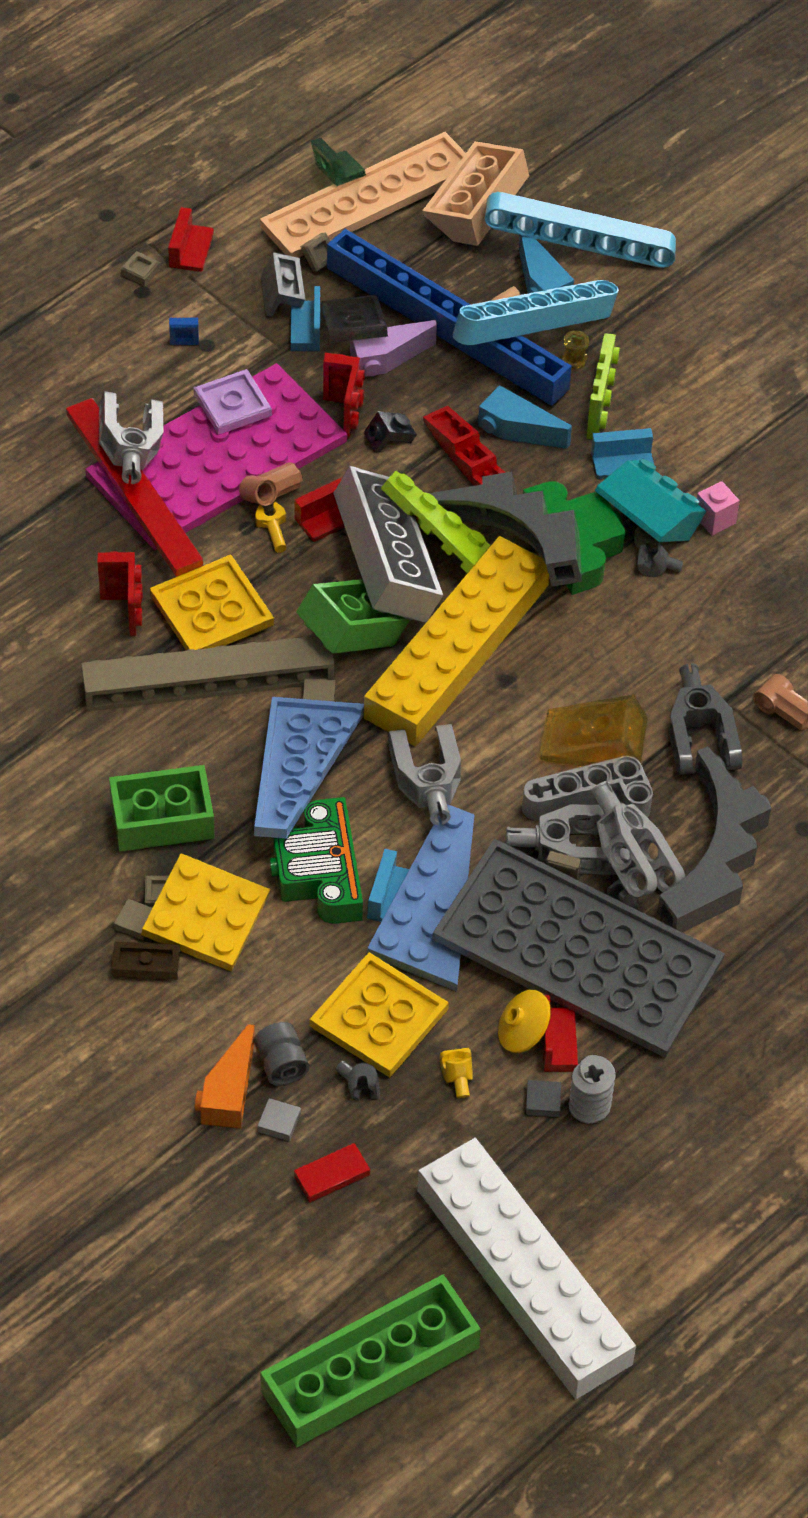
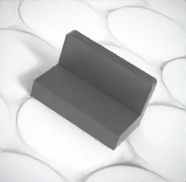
M273 252L261 274L266 316L269 317L274 315L280 303L302 307L305 301L300 258Z

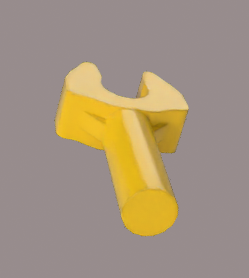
M274 502V515L268 516L264 513L262 505H259L255 514L257 527L268 528L275 551L277 553L284 552L287 547L279 525L286 522L285 509L277 502Z

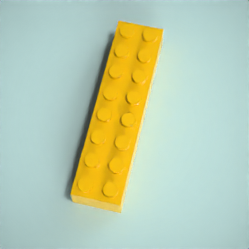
M499 536L364 696V719L387 732L405 730L408 743L416 747L549 586V574L543 559Z

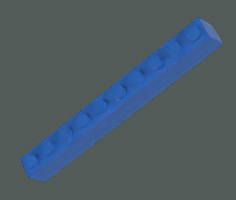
M344 229L327 244V269L415 323L436 320V335L547 404L554 405L570 389L572 366L522 335L475 345H464L457 342L453 338V331L461 307L471 304L349 230Z

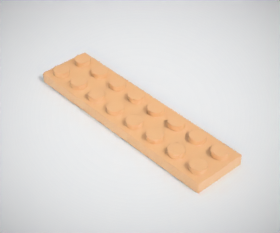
M443 132L261 218L260 227L285 255L299 258L304 255L300 246L320 233L326 232L331 241L344 229L353 232L437 192L466 153L446 132Z

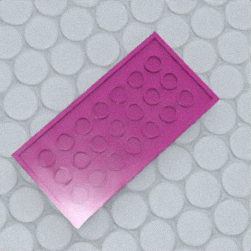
M277 363L252 377L271 406L272 416L218 435L200 405L163 426L164 433L158 453L142 471L185 533L243 501L244 499L239 493V487L245 477L261 475L288 462L295 463L297 469H300L347 442V433ZM99 462L87 467L85 472L90 482L154 550H157Z

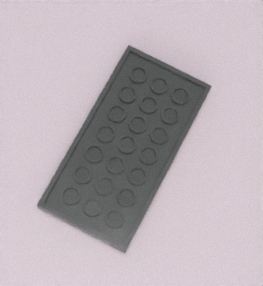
M496 839L492 841L432 935V940L530 990H537L544 995H550V1000L575 1011V1013L666 1058L725 956V953Z

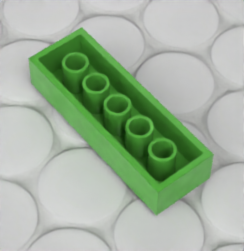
M443 1274L260 1372L261 1393L297 1448L477 1350L480 1344L481 1328Z

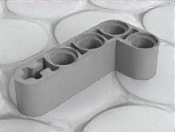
M622 756L528 781L523 789L522 812L527 818L536 821L539 820L540 816L570 804L599 805L590 791L596 784L608 781L620 803L625 805L635 804L648 818L651 811L653 791L641 763L634 757Z

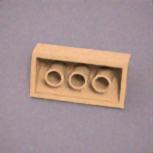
M475 141L422 210L423 215L454 242L478 246L491 229L485 222L488 196L495 192L516 195L529 177L523 149Z

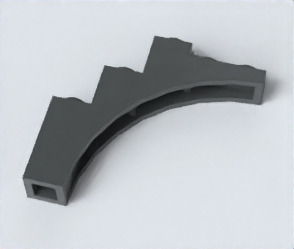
M512 472L482 476V485L429 493L437 499L438 504L444 509L457 514L462 522L494 526L513 533L529 543L542 557L548 570L551 586L582 582L580 536L574 510L548 514L543 491L518 495Z
M708 746L697 751L695 771L705 785L713 806L715 833L709 849L696 868L680 883L660 894L657 913L666 925L681 932L740 904L743 883L737 873L754 865L757 843L752 834L768 827L771 813V805L767 797L760 795L754 786L743 791L739 780L729 774L721 757L715 756Z

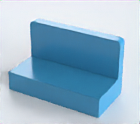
M315 286L314 301H304L302 307L291 305V351H320V286Z
M651 428L593 433L591 456L596 478L606 479L627 460L645 459L654 464L651 453L653 443Z
M384 849L368 901V919L382 922L410 870L396 866L397 851Z

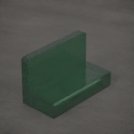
M322 138L311 141L316 166L336 186L366 176L365 169L347 151L344 150L336 153Z

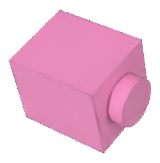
M722 481L697 494L698 505L707 511L700 523L712 536L736 524L740 500Z

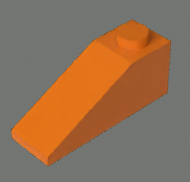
M248 1024L206 1076L203 1091L197 1090L195 1111H200L201 1124L241 1129L255 1045V1025Z

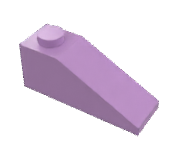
M436 320L350 333V354L353 357H360V370H365V377L386 374L436 344Z

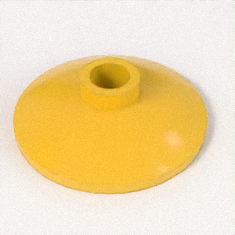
M526 990L519 993L508 1003L501 1015L498 1026L499 1041L506 1050L512 1053H522L531 1049L542 1038L550 1020V1004L547 997L537 990Z

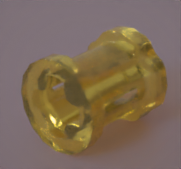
M576 330L570 331L564 336L563 344L566 350L562 355V360L570 364L572 369H581L588 361L586 349L589 347L590 340L586 333Z

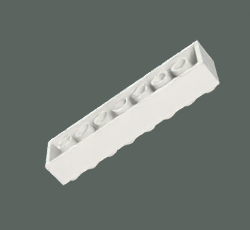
M476 1137L419 1170L418 1192L575 1400L633 1365L636 1349L635 1343Z

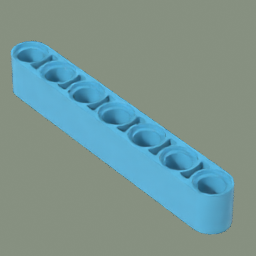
M504 192L492 193L487 198L485 222L490 228L660 268L669 267L675 261L676 238L669 231Z
M596 280L463 306L458 313L453 338L464 345H475L608 318L612 313L619 290L612 282Z

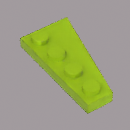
M604 333L596 379H594L593 393L590 398L586 439H592L593 433H599L600 429H606L608 412L603 410L604 407L610 408L612 390H608V385L614 386L616 369L611 367L612 364H618L620 347H615L616 335Z
M395 471L381 487V490L407 515L413 516L415 514L419 518V527L427 535L434 534L443 542L441 548L449 556L455 553L463 561L460 567L466 573L473 568L490 547V544L486 542L485 537L480 532L471 530L463 524L457 514L444 509L438 504L437 499L433 495L420 490L407 475Z

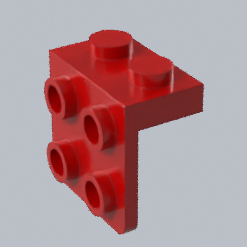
M325 353L323 360V400L344 403V431L347 433V438H350L352 429H357L359 423V412L356 410L358 407L363 406L365 391L360 388H363L365 370H360V357Z
M112 551L98 553L100 600H128L130 636H136V626H142L141 602H143L141 565H135V552Z

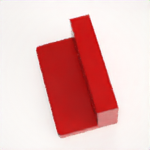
M180 208L168 246L169 267L202 272L213 239L214 229L192 225L191 208Z
M343 477L294 499V519L313 542L345 528L334 496V491Z
M545 995L550 1004V995ZM550 1008L549 1024L542 1036L544 1072H573L578 1066L575 1011L568 1008Z

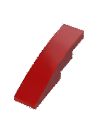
M448 405L423 416L424 423L439 445L474 486L483 484L482 476L506 473L497 465L496 455L480 442L479 432Z

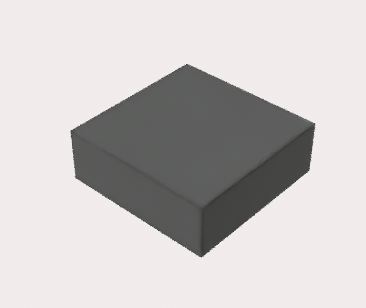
M528 1080L526 1115L560 1117L561 1082Z

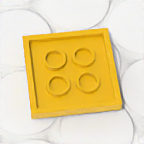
M232 555L223 557L150 588L151 598L185 650L226 646L274 625L273 615Z
M181 853L142 928L141 935L162 944L180 945L181 952L232 972L269 897L270 889Z
M368 952L309 1019V1026L390 1078L448 1011L449 1002Z

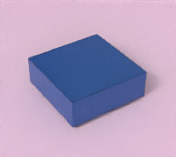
M169 318L170 345H199L198 318Z

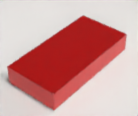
M355 1143L294 1170V1177L309 1203L370 1175V1168Z

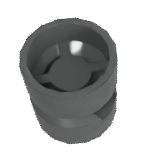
M288 1022L274 1023L264 1027L254 1037L255 1047L260 1059L264 1061V1070L271 1084L276 1086L291 1084L304 1077L309 1071L310 1065L302 1047H300V1040L293 1024Z

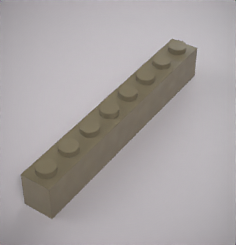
M317 635L259 643L249 642L233 646H217L215 648L198 650L188 649L180 652L156 653L137 657L127 656L119 659L94 660L81 663L87 711L304 686V679L334 680L332 652L323 646V642Z

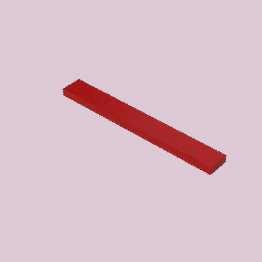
M90 398L67 407V417L175 576H180L203 566V558L142 469H140L141 480L138 483L131 484V475H129L128 483L123 481V466L114 465L99 444L100 408L94 399Z

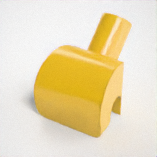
M469 1048L442 1051L440 1053V1066L446 1083L454 1082L458 1099L469 1097L467 1080L473 1079L471 1050Z

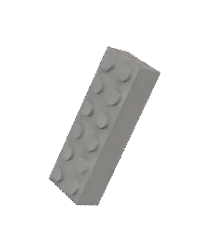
M349 466L334 491V496L372 608L381 613L399 615L408 620L427 622L443 597V593L414 515H407L381 490V487L389 478L388 476Z

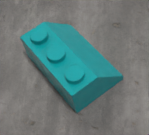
M645 459L627 460L597 485L595 491L658 542L689 541L707 512L698 505L699 500L689 493H683L677 488L678 484L673 479L660 475L655 471L656 466Z

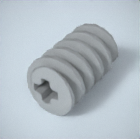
M597 1055L586 1056L573 1071L569 1111L580 1122L588 1124L597 1123L603 1120L610 1112L616 1075L615 1068L606 1058Z

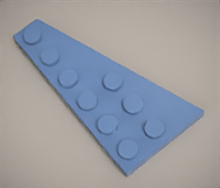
M272 697L254 836L285 839L288 837L364 716V704Z
M447 804L451 816L450 820L442 825L440 815H438L439 825L434 824L372 938L367 948V953L370 952L387 964L457 992L461 954L432 940V935L468 879L474 814Z

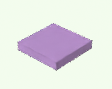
M247 369L194 387V396L218 435L272 416L271 406Z

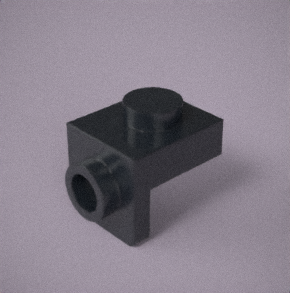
M377 411L364 431L375 452H381L388 441L412 443L417 436L410 424V420L405 414Z

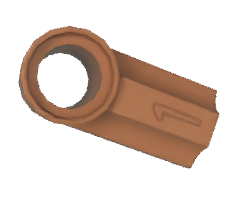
M288 462L261 475L245 477L240 483L239 493L245 501L268 506L277 497L300 488V484L303 481L302 475L295 463Z
M774 674L754 692L753 701L762 712L766 714H773L775 712L799 730H806L808 728V701L794 692L793 686L787 678L780 674Z

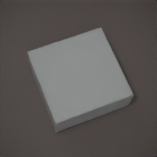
M269 1098L258 1124V1132L290 1141L301 1115V1108Z

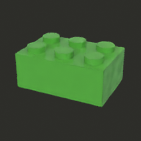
M363 579L313 584L296 611L304 621L305 626L313 631L323 642V646L332 653L392 647L410 621L399 615L381 613L373 609Z
M205 765L109 777L110 798L119 851L215 839L214 814Z

